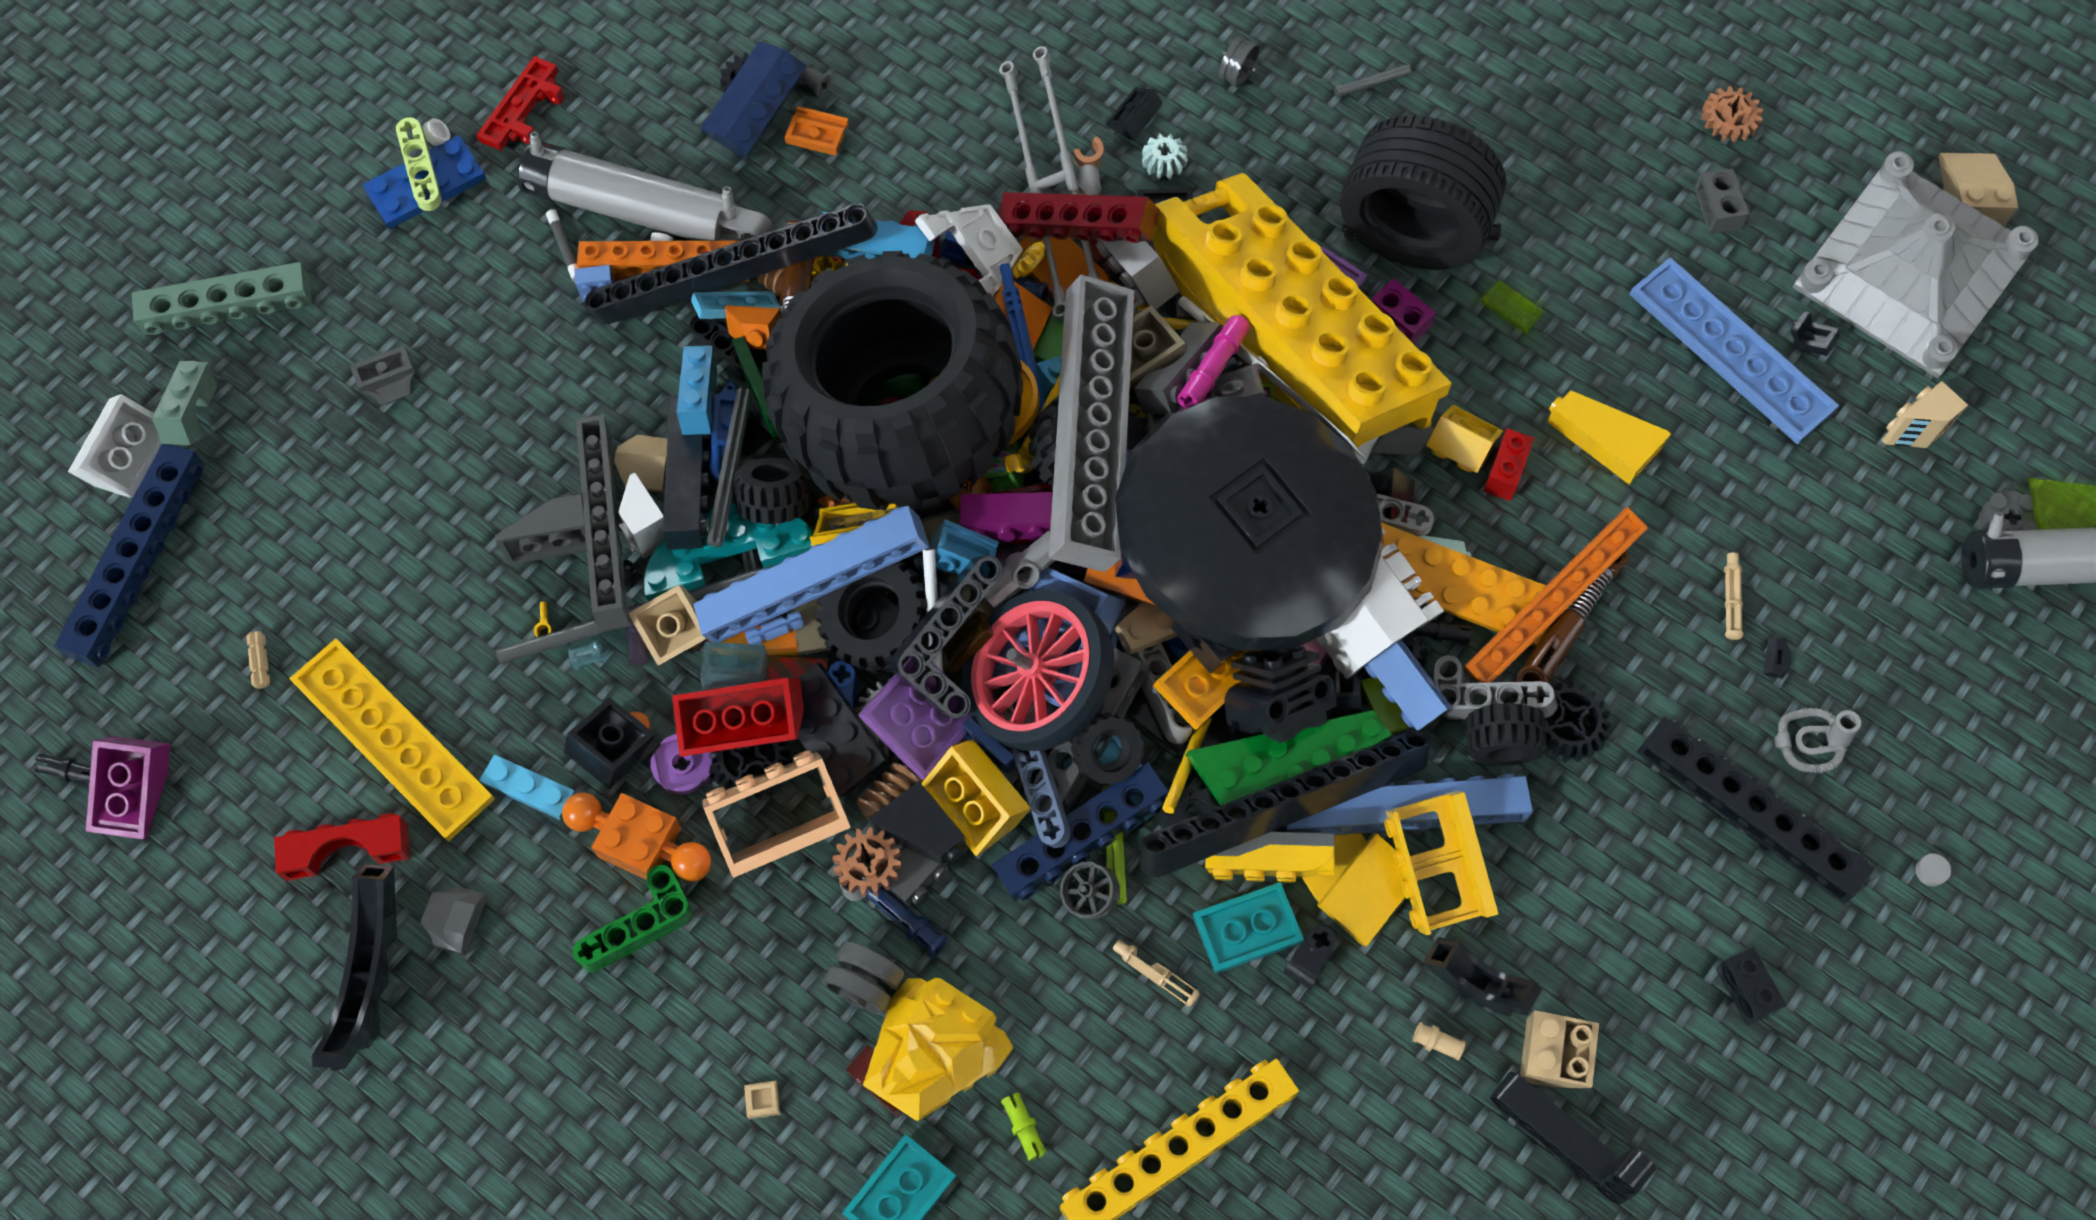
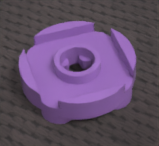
M677 734L665 738L660 743L656 753H653L651 771L655 780L664 791L669 794L687 795L698 791L710 782L712 774L710 765L714 762L709 758L711 752L684 756L687 762L690 761V765L683 771L679 768L675 769L674 765L679 764V758L682 757H679Z

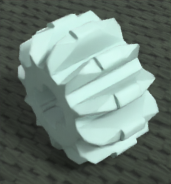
M1159 133L1157 139L1150 137L1147 145H1144L1142 149L1143 167L1147 168L1149 175L1157 174L1158 180L1162 176H1166L1171 180L1173 174L1180 176L1182 168H1185L1188 158L1186 156L1188 150L1186 146L1182 145L1181 138L1173 140L1171 133L1168 137H1163Z

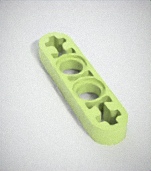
M411 117L404 118L398 122L396 132L413 196L419 208L424 211H433L440 206L442 197L426 138L418 120ZM409 129H412V133H413L414 139H411V140L409 139V137H408V130H409ZM414 149L423 150L422 154L418 157L412 158L409 156L410 152ZM425 170L429 172L428 176L424 179L419 180L415 178L419 171ZM428 188L431 195L430 199L425 200L426 196L423 189Z

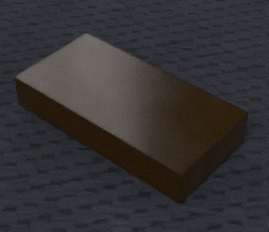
M977 610L942 648V657L947 671L956 674L994 635L986 613Z

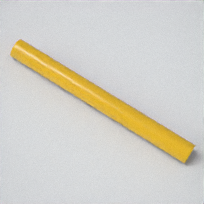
M1211 717L1197 730L1194 729L1162 807L1166 813L1172 814L1176 809L1193 767L1186 757V753L1201 747L1210 725Z

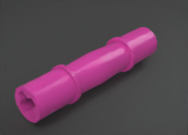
M1233 315L1229 318L1221 332L1214 338V344L1203 357L1197 370L1190 374L1189 380L1177 397L1179 404L1183 408L1206 398L1207 394L1213 390L1215 380L1224 370L1231 356L1239 350L1241 342L1250 330L1249 322L1242 316Z

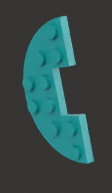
M731 503L724 542L721 547L708 545V536H704L703 548L667 550L665 539L662 540L653 552L645 571V597L647 602L679 584L687 591L704 587L706 584L701 569L702 564L756 548L758 549L763 569L781 564L788 557L798 556L809 551L812 547L810 536H813L814 533L800 518L781 524L751 522V520L742 518V515H739L737 512L736 504ZM713 509L704 514V518L708 519L709 527Z

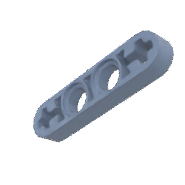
M1012 748L1041 841L1054 848L1063 847L1069 841L1071 831L1045 750L1029 751L1030 758L1023 753V750ZM1037 769H1042L1043 779L1038 784L1033 785L1030 780L1031 774ZM1049 796L1052 799V806L1047 812L1043 813L1039 809V804L1043 798ZM1052 824L1060 829L1056 832L1057 838L1055 839L1049 836L1053 833Z

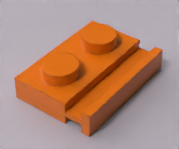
M797 106L796 113L792 117L784 137L785 143L837 156L845 136V130L849 126L848 118Z

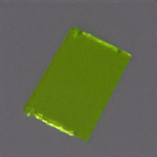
M2029 478L2037 530L2096 527V486Z

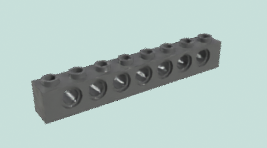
M605 415L575 419L592 614L599 631L629 627L612 436Z

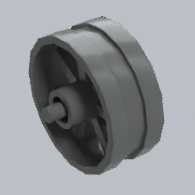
M1244 35L1236 37L1228 50H1224L1222 53L1224 57L1219 68V79L1230 82L1236 88L1244 84L1251 72H1255L1257 69L1255 64L1260 54V44L1249 40Z
M1081 862L1073 865L1064 874L1060 883V897L1063 905L1071 914L1079 918L1098 920L1108 916L1116 908L1120 898V885L1117 876L1110 868L1095 862ZM1090 868L1089 879L1086 882L1080 872ZM1097 869H1099L1107 877L1095 884ZM1074 878L1080 883L1078 889H1071ZM1110 884V896L1102 893V887ZM1079 894L1081 896L1076 906L1073 905L1070 895ZM1099 898L1107 901L1101 910H1098L1096 902ZM1088 899L1092 914L1080 912Z

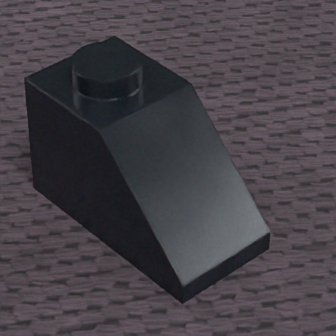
M1330 657V678L1334 682L1337 706L1331 708V718L1335 719L1362 713L1361 669L1346 679L1343 673L1334 666L1333 660Z

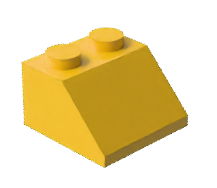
M1453 404L1440 417L1426 446L1432 449L1431 452L1434 455L1443 459L1448 457L1457 462V466L1462 470L1478 473L1484 466L1504 430Z

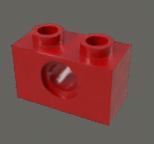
M1506 428L1483 492L1508 501L1512 500L1534 437Z

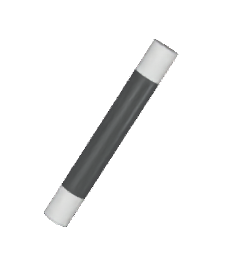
M549 210L546 213L547 219L572 281H575L574 269H578L577 261L557 211Z

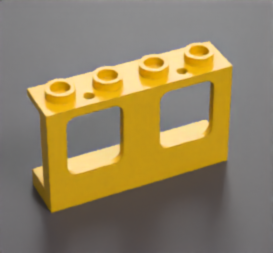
M1453 791L1385 811L1387 819L1384 820V826L1388 837H1393L1396 848L1392 850L1393 859L1397 868L1402 869L1404 880H1401V887L1405 898H1410L1413 910L1409 911V916L1414 929H1418L1420 933L1430 935V930L1478 916L1488 918L1498 915L1465 792ZM1431 811L1436 812L1444 837V845L1410 856L1400 820ZM1452 872L1457 883L1461 905L1451 910L1426 916L1417 881L1442 873Z

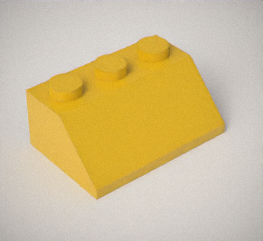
M974 739L951 746L921 783L965 836L966 845L975 856L982 854L1012 831L1031 810V807Z

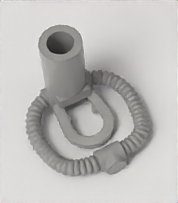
M1805 708L1788 712L1780 718L1778 724L1779 731L1777 736H1775V746L1782 750L1784 758L1787 759L1786 762L1790 766L1792 765L1793 768L1810 773L1827 772L1837 768L1842 763L1847 751L1846 747L1851 744L1861 726V719L1859 715L1850 710L1841 711L1836 717L1829 713V711L1822 710L1821 708ZM1808 716H1818L1828 720L1829 726H1806L1801 728L1795 736V743L1797 748L1806 755L1835 752V757L1830 762L1819 765H1809L1798 761V759L1796 760L1791 751V739L1787 731L1790 721ZM1806 733H1814L1815 735L1826 733L1828 746L1822 747L1820 745L1818 748H1808L1803 744L1802 736Z

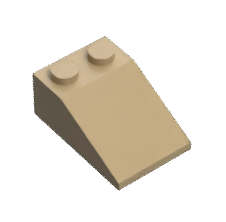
M1940 153L1939 162L1944 191L1978 210L1981 214L1998 222L2001 226H2005L2018 209L2014 183L1997 156L1987 153Z

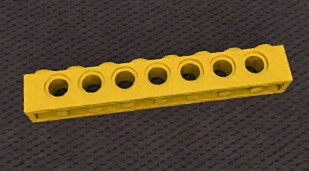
M1277 1058L1270 1063L1266 1059L1261 1061L1250 1070L1253 1075L1244 1081L1238 1077L1224 1087L1225 1094L1217 1099L1212 1095L1202 1101L1197 1106L1199 1111L1191 1117L1187 1113L1178 1117L1170 1124L1173 1129L1163 1136L1160 1131L1153 1134L1143 1142L1146 1146L1136 1154L1133 1150H1130L1116 1161L1119 1164L1117 1167L1109 1172L1104 1168L1094 1174L1089 1179L1092 1184L1081 1191L1079 1187H1076L1062 1197L1064 1203L1060 1205V1211L1066 1220H1117L1294 1099L1299 1093L1298 1088ZM1255 1085L1263 1087L1267 1097L1264 1100L1254 1099L1250 1094V1088ZM1228 1103L1237 1105L1240 1109V1116L1234 1119L1228 1118L1223 1112V1106ZM1202 1121L1209 1122L1213 1126L1214 1133L1209 1137H1203L1197 1132L1196 1125ZM1176 1139L1182 1140L1187 1146V1152L1183 1155H1175L1170 1151L1169 1143ZM1146 1158H1154L1159 1162L1160 1170L1157 1173L1149 1174L1143 1170L1142 1162ZM1126 1176L1130 1178L1133 1182V1188L1125 1193L1118 1191L1114 1185L1118 1177ZM1092 1195H1100L1105 1199L1106 1206L1101 1211H1093L1087 1205L1088 1198Z

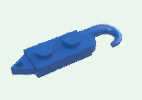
M729 381L719 394H715L709 468L711 475L718 482L737 392L732 381Z

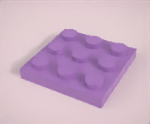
M911 657L902 666L905 673L909 672L913 667ZM931 662V664L934 667H936L942 674H944L933 662ZM896 675L887 682L858 715L920 780H924L950 747L956 745L964 737L962 723L968 717L971 718L969 713L959 719L943 716ZM929 676L925 681V689L927 692H932L936 687V681L933 676ZM952 696L948 701L950 712L955 711L958 707L959 702L956 696Z

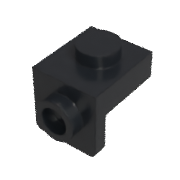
M1804 311L1799 320L1794 321L1791 335L1794 339L1795 349L1828 356L1840 337L1839 328L1812 322L1811 312Z

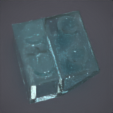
M705 642L701 668L702 691L766 681L769 660L766 646Z

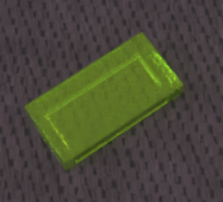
M1500 280L1487 292L1481 301L1483 305L1525 334L1531 330L1544 313V310Z

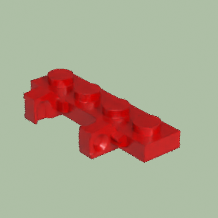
M534 56L476 136L479 142L500 151L503 150L509 140L515 142L518 139L523 143L529 144L530 133L534 132V129L526 125L524 119L537 101L542 102L546 98L551 103L561 105L566 98L562 92V87L557 86L553 80L559 72L557 65Z

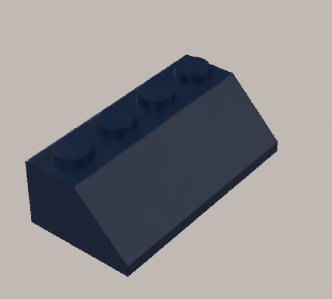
M759 41L700 130L746 161L803 77L807 65L786 50Z

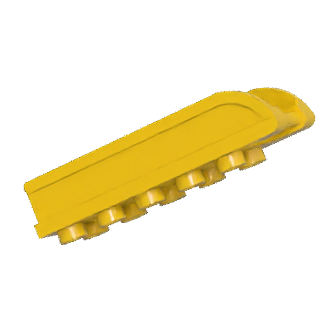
M1239 173L1216 182L1214 191L1184 202L1178 197H1173L1155 204L1160 212L1152 241L1156 253L1180 290L1179 293L1190 299L1217 323H1221L1222 327L1225 326L1233 315L1245 318L1250 324V330L1241 343L1257 357H1262L1269 365L1268 368L1279 379L1347 436L1356 448L1411 422L1421 430L1431 425V419L1438 400L1448 395L1452 383L1432 363L1430 357L1420 351L1395 326L1394 321L1388 315L1382 313L1358 288L1356 282L1346 276L1322 252L1321 247L1316 242L1310 240L1287 216L1285 210L1276 205L1246 174ZM1219 207H1223L1231 216L1223 220L1214 221L1211 224L1203 223L1197 217V215ZM1240 357V359H1241L1247 366H1249V364H1248L1247 362H1245V361ZM1262 373L1259 374L1263 383L1272 382ZM1275 384V396L1281 403L1308 412Z

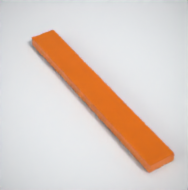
M1628 506L1624 508L1463 666L1464 670L1477 683L1493 682L1648 529L1647 525Z

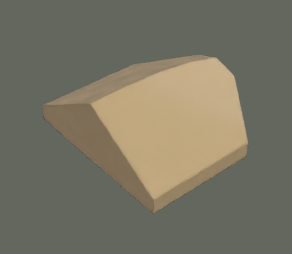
M636 435L618 446L614 463L625 488L629 476L635 472L647 491L664 493L667 438Z

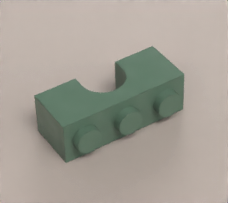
M179 361L152 417L162 444L191 445L199 428L196 406L208 407L217 389L208 362Z

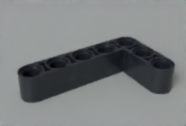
M993 556L974 557L894 653L890 661L892 672L936 711L946 717L957 719L964 717L970 710V699L966 693L934 667L931 662L1000 578L1002 566L1000 561ZM983 562H986L990 568L986 578L982 577L979 571L980 565ZM964 585H967L971 591V596L966 602L960 596V590ZM947 608L951 612L952 618L949 624L944 625L941 621V613ZM926 632L930 633L933 639L928 649H925L921 643V638ZM909 656L913 661V667L909 672L905 673L901 665L903 659ZM929 676H933L936 681V687L932 692H927L925 689V681ZM952 696H956L959 702L958 707L955 711L950 712L948 701Z
M1512 1071L1507 1074L1490 1096L1491 1101L1501 1111L1615 1204L1620 1205L1635 1197L1656 1170V1165L1646 1155L1636 1149H1630L1618 1157L1529 1082Z

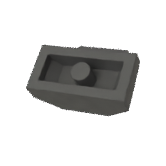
M404 345L350 365L359 391L368 394L380 405L383 406L410 395L411 378L415 371Z
M457 886L448 891L432 892L420 924L431 936L433 946L465 956L488 897L483 893Z

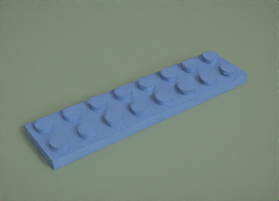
M1671 257L1632 288L1629 294L1797 445L1838 409L1839 405Z

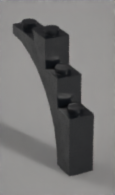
M362 865L352 877L351 929L343 979L330 1022L320 1043L312 1054L313 1067H323L332 1071L346 1069L358 1050L369 1048L380 1033L378 998L389 984L387 949L397 937L394 866Z

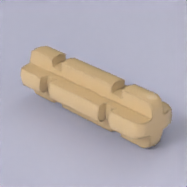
M261 631L250 632L247 635V645L250 646L248 648L250 671L253 672L251 674V684L256 689H261L270 685V677L267 674L269 671L267 649H264L266 640L265 635Z

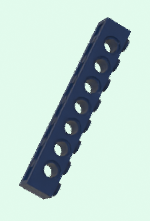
M161 444L54 645L66 658L99 668L102 660L109 654L110 645L116 633L122 629L124 618L129 608L135 604L137 593L142 583L149 577L154 560L162 552L166 537L170 530L175 527L177 516L183 505L188 502L190 492L196 480L203 473L205 464L194 451L172 444ZM96 629L93 634L89 635L92 630Z

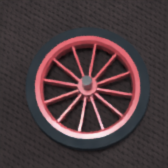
M1035 590L1015 596L1003 603L987 617L994 635L963 665L962 691L970 699L969 715L982 727L983 732L1000 744L1014 749L1042 751L1059 746L1078 735L1099 712L1112 683L1114 649L1105 624L1082 601L1054 590ZM1049 618L1040 642L1038 620ZM1063 619L1069 621L1072 626L1055 642ZM1025 626H1027L1029 652L1024 649L1014 636ZM1079 637L1081 638L1082 650L1061 656ZM1010 641L1016 649L1011 648L1007 651V659L999 657L1006 644ZM1083 661L1079 678L1058 673L1060 668ZM996 663L1017 668V671L993 678ZM1056 679L1076 684L1066 701L1053 686ZM1013 684L996 702L994 701L992 690ZM1045 689L1049 690L1061 706L1048 717ZM1019 698L1011 721H1008L1002 714ZM1034 698L1036 722L1024 724Z

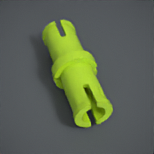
M1017 1092L1012 1094V1098L1007 1096L1001 1100V1103L1013 1125L1011 1129L1013 1135H1018L1028 1161H1033L1037 1155L1039 1158L1045 1155L1047 1150L1036 1131L1035 1126L1037 1123L1035 1119L1030 1118L1021 1094Z

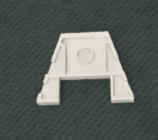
M990 204L961 208L959 211L949 212L948 210L940 211L934 215L926 213L920 215L915 220V223L929 241L949 230L972 260L975 267L983 275L979 282L986 292L991 293L992 296L1002 284L999 266L1008 263L1012 268L1023 250Z

